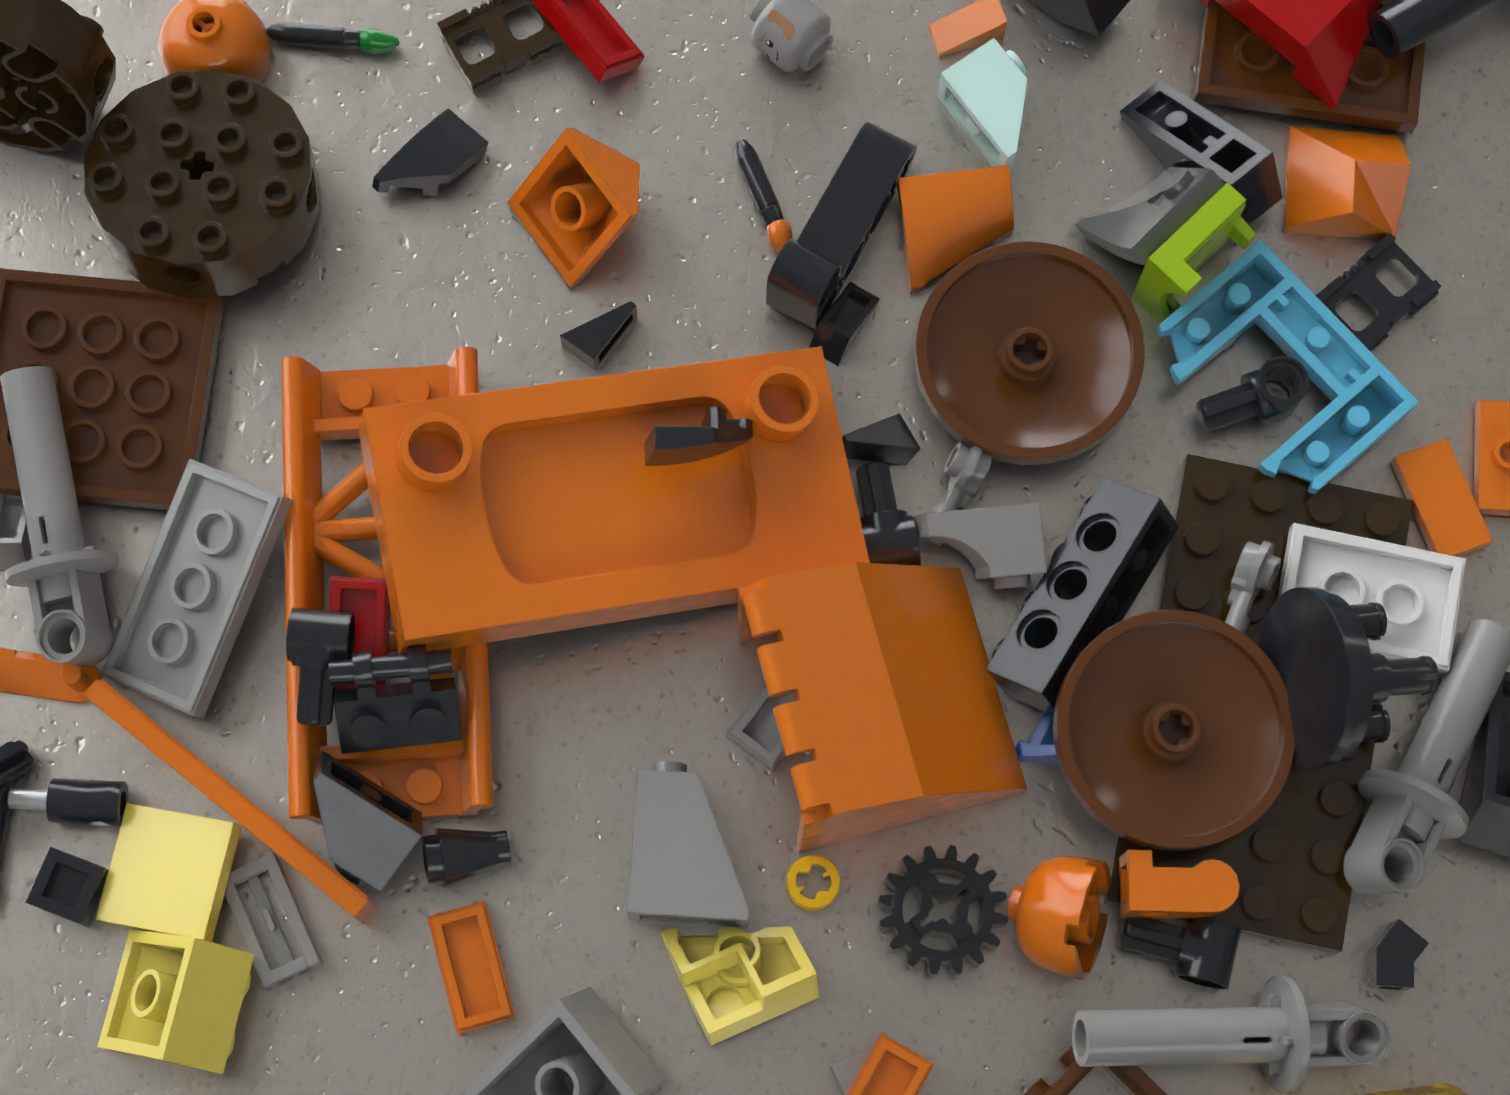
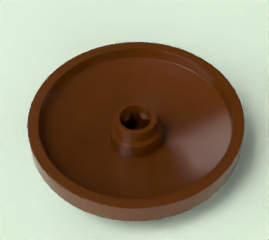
M1023 241L1000 244L981 250L958 263L939 281L930 294L918 323L914 360L919 387L928 407L939 423L953 437L969 448L976 446L982 449L983 453L998 461L1018 465H1043L1064 461L1090 450L1103 441L1118 426L1129 410L1138 391L1144 368L1145 347L1140 321L1132 302L1119 283L1106 270L1084 255L1068 248L1043 242Z
M1184 610L1150 611L1126 618L1104 630L1085 647L1068 669L1059 689L1054 709L1053 735L1056 756L1061 772L1078 802L1097 822L1112 833L1130 842L1153 849L1168 851L1200 849L1237 835L1257 821L1273 804L1283 788L1292 765L1295 742L1287 689L1279 672L1261 648L1245 634L1219 619L1197 612Z

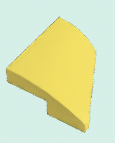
M717 927V935L680 936L679 928H668L660 932L663 944L684 992L711 1046L820 997L817 972L792 927H764L755 932L743 931L738 927Z

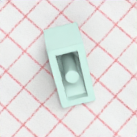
M993 38L941 73L937 98L991 166L1009 165L1011 174L1018 148L1028 79L1026 78V69L1020 58L1011 50L1005 52L997 40Z

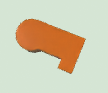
M1127 850L1119 857L1121 917L1209 918L1232 906L1239 894L1240 885L1238 877L1232 867L1223 861L1215 859L1204 860L1193 868L1153 867L1152 850Z

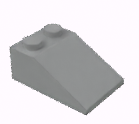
M588 987L559 999L461 1095H652L667 1080L595 991Z

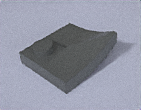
M1168 167L1155 180L1131 197L1103 211L1078 218L1073 224L1086 238L1105 250L1128 261L1146 265L1148 258L1209 201L1225 183L1210 168Z

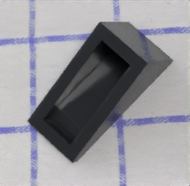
M849 282L819 321L809 348L822 346L824 359L839 366L876 308L880 298Z
M630 301L561 334L562 347L596 370L638 317L636 304Z
M900 413L842 436L847 459L907 465L921 449Z

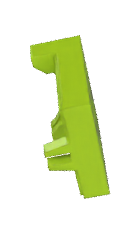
M1228 182L1162 244L1146 262L1131 298L1159 324L1181 307L1173 295L1177 294L1185 297L1201 282L1202 277L1197 272L1227 244L1229 238L1245 250L1256 236V233L1241 217L1246 206V199Z

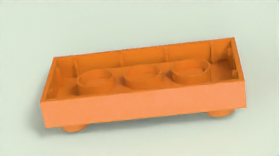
M822 346L363 408L358 433L399 654L407 653V647L426 645L427 651L457 648L738 603V588L758 583L766 576L853 562L870 563ZM715 406L726 409L727 419L748 418L752 420V439L728 452L689 463L645 466L644 443L654 426L702 427L701 422L711 407Z

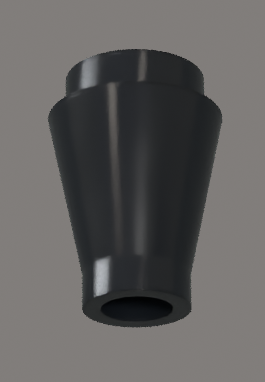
M436 828V834L422 836V852L428 884L442 882L443 887H447L495 868L511 865L510 844L506 830L489 832Z

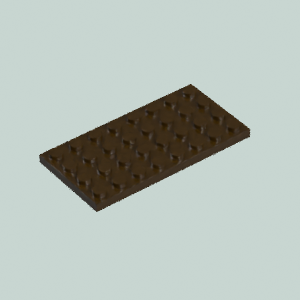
M1187 454L1183 461L1173 516L1179 528L1168 544L1157 610L1192 611L1225 622L1231 607L1227 604L1231 592V581L1244 546L1248 541L1259 545L1263 541H1268L1274 544L1273 556L1281 558V564L1271 590L1260 589L1254 598L1248 614L1250 624L1245 634L1259 646L1264 622L1272 605L1278 598L1289 528L1293 523L1406 546L1413 500L1328 483L1316 494L1308 492L1310 482L1292 475L1277 472L1274 478L1264 475L1254 467ZM1381 702L1373 703V705H1381ZM1361 742L1349 757L1340 760L1331 767L1303 769L1292 764L1281 792L1268 810L1251 826L1220 843L1200 849L1168 851L1141 846L1116 835L1110 864L1111 883L1104 897L1103 904L1120 907L1119 857L1127 850H1152L1153 867L1193 868L1204 860L1215 859L1223 861L1232 867L1238 877L1240 887L1234 904L1216 916L1209 917L1210 919L1234 925L1240 928L1243 934L1336 954L1341 952L1352 887L1348 884L1344 875L1343 862L1345 854L1352 845L1363 822L1366 798L1360 794L1358 784L1362 775L1366 771L1371 770L1375 743ZM1173 918V919H1178V920L1184 921V919H1188V918Z

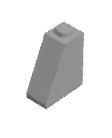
M672 761L652 762L651 770L638 769L627 907L629 920L748 927L749 907L698 773L687 772L686 764Z

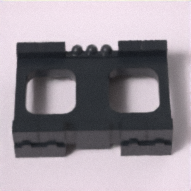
M1391 233L1369 249L1342 276H1338L1315 295L1370 352H1373L1389 337L1388 333L1400 323L1407 314L1411 317L1415 316L1439 294L1438 290L1441 288L1436 279L1432 281L1395 243L1396 238ZM1391 259L1400 261L1416 278V285L1400 297L1394 296L1376 277V271ZM1351 293L1358 294L1376 313V319L1361 331L1353 330L1335 310V306Z

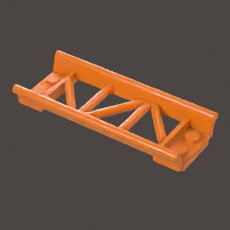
M457 348L448 361V365L320 372L317 367L304 358L289 356L281 359L283 496L293 500L284 522L286 636L288 620L293 607L324 610V561L352 577L385 578L384 570L381 566L339 543L378 540L374 517L333 519L368 489L364 461L322 497L321 441L360 439L358 428L363 408L479 393L478 351L476 348ZM390 629L389 653L398 652L395 631ZM488 643L451 648L453 672L430 675L431 680L449 678L458 670L459 715L462 740L347 754L341 753L340 745L327 746V726H309L298 723L296 716L301 666L291 665L292 662L287 660L286 655L289 818L306 819L315 822L317 825L322 824L313 783L315 762L322 750L422 812V821L458 819V816L478 815L480 809L494 807Z

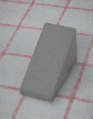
M0 494V571H6L14 565L30 560L31 547L22 497Z

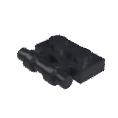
M426 645L407 647V653L372 657L371 651L352 653V659L328 663L331 686L355 683L356 688L334 691V707L342 754L462 740L455 677L430 679L432 674L453 672L451 648L427 651ZM405 677H410L411 682L376 686V681Z

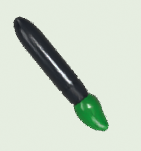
M288 22L273 24L266 29L268 37L279 43L336 49L361 48V50L371 54H383L393 51L400 43L398 38L373 28L361 31L347 27Z

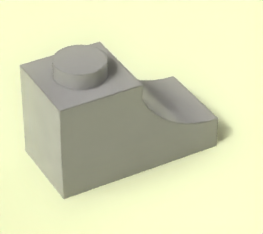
M1040 503L932 512L913 516L918 539H932L954 547L973 565L975 580L994 578L995 589L1029 586L1028 574L1047 573Z

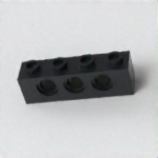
M1103 478L1094 494L1084 502L1079 518L1064 543L1055 549L1047 573H1044L1035 590L1030 592L1025 598L1019 616L1006 637L996 645L991 661L986 668V671L1007 696L1054 715L1059 689L1074 660L1099 634L1124 619L1179 528L1160 497Z

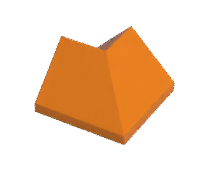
M1290 125L1287 135L1283 232L1380 241L1391 233L1396 238L1411 170V163L1400 136Z
M567 128L507 202L570 288L579 285L637 216L640 163L575 128Z

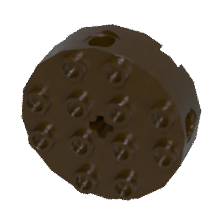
M0 0V143L51 152L65 150L69 140L77 139L83 143L93 134L116 80V57L102 37L104 33L102 26L95 20L80 15L62 0Z
M218 70L199 72L177 71L131 91L100 120L84 155V194L98 230L113 257L126 266L128 273L146 287L188 299L235 295L258 285L257 278L274 271L282 262L287 265L305 247L319 214L318 174L307 133L289 103L259 81L245 76H237Z

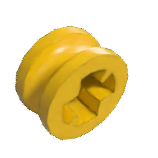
M808 855L798 859L791 866L787 874L786 889L789 898L797 907L805 911L816 912L826 909L834 902L840 887L838 870L830 860L820 855ZM811 868H818L824 871L821 878L822 881L827 879L830 881L829 891L819 890L815 899H809L802 895L804 886H796L797 876H808Z

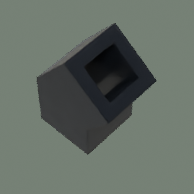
M1400 919L1391 922L1368 950V989L1406 991L1414 988V962L1429 943Z

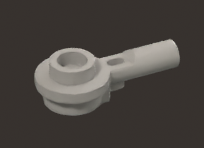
M961 442L957 443L944 467V473L950 476L948 489L941 503L936 505L932 512L964 510L969 499L976 494L987 475L993 457L983 453L982 449L976 446L969 448ZM923 539L937 547H941L943 543L932 539Z
M1250 541L1246 543L1231 581V592L1227 600V604L1231 607L1225 623L1233 626L1243 634H1246L1250 624L1248 614L1254 598L1260 589L1271 590L1280 568L1281 558L1273 556L1274 544L1268 541H1263L1261 545Z

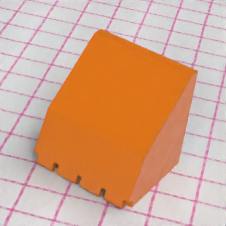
M853 562L766 576L758 583L738 588L737 633L740 643L776 634L778 642L766 644L756 649L770 698L788 696L792 692L794 695V702L785 703L773 708L785 755L788 757L810 752L812 762L802 763L790 768L800 808L804 812L801 813L796 841L799 854L1026 792L1027 786L994 679L986 671L989 661L961 568Z

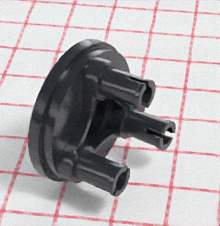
M1297 587L1281 594L1268 612L1261 632L1259 647L1271 660L1287 689L1295 742L1293 765L1303 769L1327 768L1349 757L1361 742L1384 743L1390 735V717L1387 710H1383L1382 705H1373V703L1384 702L1389 696L1414 694L1424 696L1431 695L1436 691L1439 679L1415 678L1416 674L1438 673V667L1432 657L1420 656L1417 658L1387 659L1379 653L1371 654L1367 639L1373 641L1380 640V636H1384L1387 630L1386 611L1380 603L1370 602L1368 604L1349 605L1343 598L1318 587Z

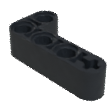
M868 121L865 122L797 241L787 240L774 261L766 285L767 305L816 330L821 318L835 302L897 192L898 178L906 176L916 154V145Z

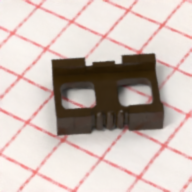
M489 0V4L481 2L480 8L473 6L471 13L464 9L437 22L440 37L449 47L474 95L503 81L501 72L506 70L508 73L525 64L529 58L536 64L563 50L561 36L533 3L534 0ZM529 5L534 8L543 24V28L541 31L519 40L513 36L504 18L508 13L522 6ZM474 30H483L492 43L495 52L475 64H469L464 60L456 46V41L458 38Z

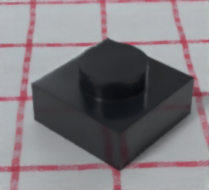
M50 847L25 903L86 927L105 885L108 869Z

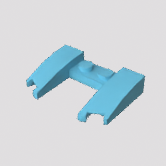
M1261 239L1165 319L1157 328L1158 336L1170 337L1178 363L1173 364L1169 370L1173 381L1177 385H1180L1220 354L1255 324L1288 357L1299 361L1304 366L1309 379L1332 402L1267 457L1257 469L1264 475L1272 478L1280 470L1310 482L1308 492L1312 494L1320 491L1407 417L1419 402Z

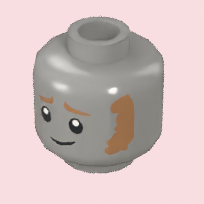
M760 0L750 16V19L755 22L751 32L753 46L786 72H794L801 68L809 71L824 57L833 41V37L829 34L831 26L830 17L810 0Z

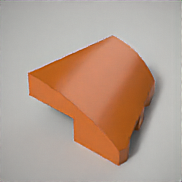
M1009 165L898 178L897 192L904 233L903 250L910 294L920 293L927 288L928 282L953 266L955 267L967 257L985 246H994L1013 234L1014 211Z

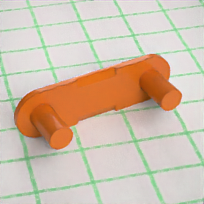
M0 648V692L71 703H85L90 700L83 693L96 679L99 681L102 679L101 673L95 665L79 666L56 663L48 660L42 654Z

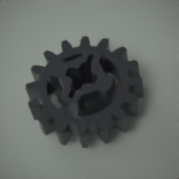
M950 845L944 858H937L933 848L926 846L923 850L922 863L917 864L908 855L902 858L901 865L905 872L904 877L890 872L887 875L885 882L895 892L894 895H880L878 898V906L891 910V915L880 920L878 927L879 930L883 931L894 930L896 937L888 946L891 953L899 951L903 947L910 952L905 965L907 968H913L922 959L928 962L927 970L930 977L937 975L941 964H948L949 970L955 977L962 973V959L967 958L976 967H979L985 961L979 949L981 945L994 950L999 946L1001 941L990 931L992 927H1004L1008 922L1007 916L995 912L994 906H998L1007 899L1006 892L1002 891L991 892L989 885L997 875L994 869L986 871L981 875L975 870L979 855L973 853L963 863L957 861L956 846ZM931 873H950L964 879V881L958 885L942 883ZM910 887L913 891V896L918 901L916 915L905 924L902 907L905 893ZM960 896L964 897L959 901L956 909L950 916L953 924L950 925L947 920L941 918L936 922L932 920L925 926H921L934 907L931 899L935 898L940 904H944L949 900L953 902ZM979 899L982 918L979 930L975 935L967 919L969 906ZM926 937L945 939L951 948L954 947V950H935L924 946L920 942Z

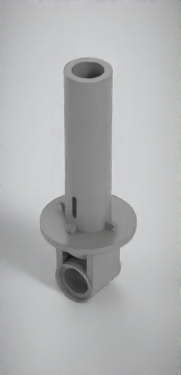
M46 366L14 369L2 374L0 381L33 559L7 569L4 573L6 584L15 587H28L37 633V645L45 658L56 663L94 666L102 662L112 648L113 635L109 625L100 575L113 570L119 565L118 554L115 551L99 550L97 547L85 545L53 369ZM78 626L80 640L77 647L72 650L70 636L74 628Z
M1473 619L1469 622L1451 659L1450 669L1444 674L1399 771L1373 769L1366 771L1362 775L1358 789L1360 794L1366 798V802L1370 807L1352 845L1345 854L1343 862L1345 878L1355 891L1362 894H1394L1414 891L1423 880L1426 867L1439 839L1459 838L1465 834L1469 825V817L1461 805L1449 796V792L1510 664V630L1503 625L1486 619Z
M1289 976L1271 977L1263 987L1258 1007L1078 1010L1074 1015L1072 1023L1073 1053L1077 1064L1081 1067L1261 1063L1268 1083L1280 1094L1297 1092L1305 1081L1309 1067L1375 1065L1387 1055L1392 1041L1390 1027L1387 1021L1379 1014L1348 1001L1305 1002L1299 986ZM1359 1021V1035L1348 1046L1346 1042L1347 1031L1354 1022Z

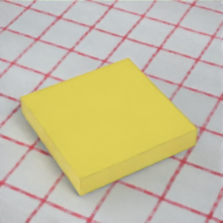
M126 803L95 920L144 931L195 937L212 942L242 826L224 820Z

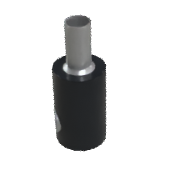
M53 778L49 783L48 790L10 788L8 793V807L10 809L46 810L47 819L51 823L121 826L126 803H128V787L125 781Z

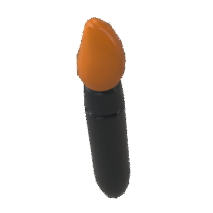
M738 139L734 146L738 166L757 210L767 227L769 243L779 254L787 240H793L791 226L784 220L779 202L755 149L747 140Z

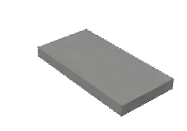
M189 459L100 675L191 716L204 719L293 500Z

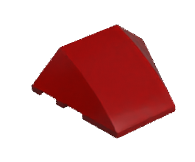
M1214 0L1199 1L1208 7ZM1215 0L1295 65L1296 68L1292 77L1333 110L1337 107L1369 31V16L1378 10L1381 0Z

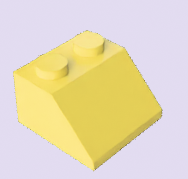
M130 929L97 1047L223 1075L227 1058L234 1048V1031L243 998L250 987V970L255 954L195 937Z

